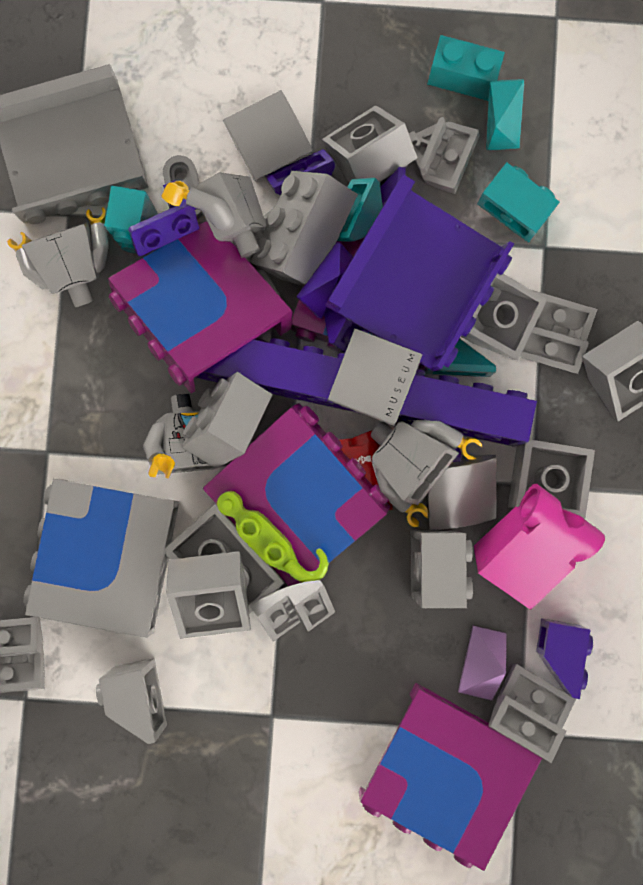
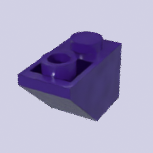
M541 618L536 652L561 688L571 697L580 699L581 690H585L588 682V672L585 669L586 657L591 655L593 649V637L590 635L591 630L577 624Z

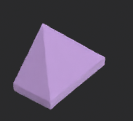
M472 625L458 692L492 700L506 674V633Z

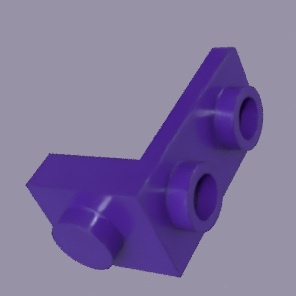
M183 199L180 206L168 203V210L129 227V234L138 256H143L199 230L195 212L197 209L187 205L186 199Z

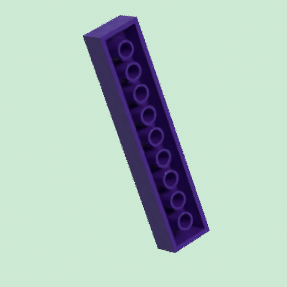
M255 338L194 377L218 383L220 379L226 380L236 372H239L273 395L359 413L328 401L345 353H338L336 358L323 355V349L313 346H304L303 350L290 348V343L284 340L271 338L270 342L267 343L258 341ZM417 369L396 421H404L410 425L417 419L441 421L461 432L465 437H473L479 440L515 447L529 442L537 401L527 399L528 394L521 391L507 390L506 394L494 392L493 386L484 383H473L472 387L459 384L460 379L452 376L439 375V379L425 377L426 372Z

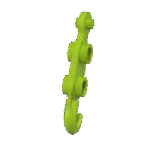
M226 491L219 496L217 500L219 511L223 515L235 519L236 530L239 536L265 563L289 573L294 579L302 583L317 581L325 576L328 571L329 562L327 555L321 548L316 550L320 560L319 567L315 571L305 570L299 564L289 540L262 513L245 509L242 498L234 491Z

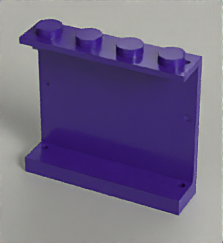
M402 174L325 306L376 337L423 354L420 364L432 371L442 369L443 366L448 368L458 353V349L455 348L456 343L461 335L466 337L477 320L473 317V314L479 304L484 306L495 289L491 286V283L497 274L501 276L509 266L512 257L508 254L514 243L509 241L502 247L411 191L415 181Z

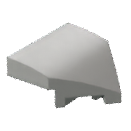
M444 117L438 119L437 124L418 133L412 131L409 133L417 155L415 162L424 183L456 194L480 134L479 130L449 121L445 123Z

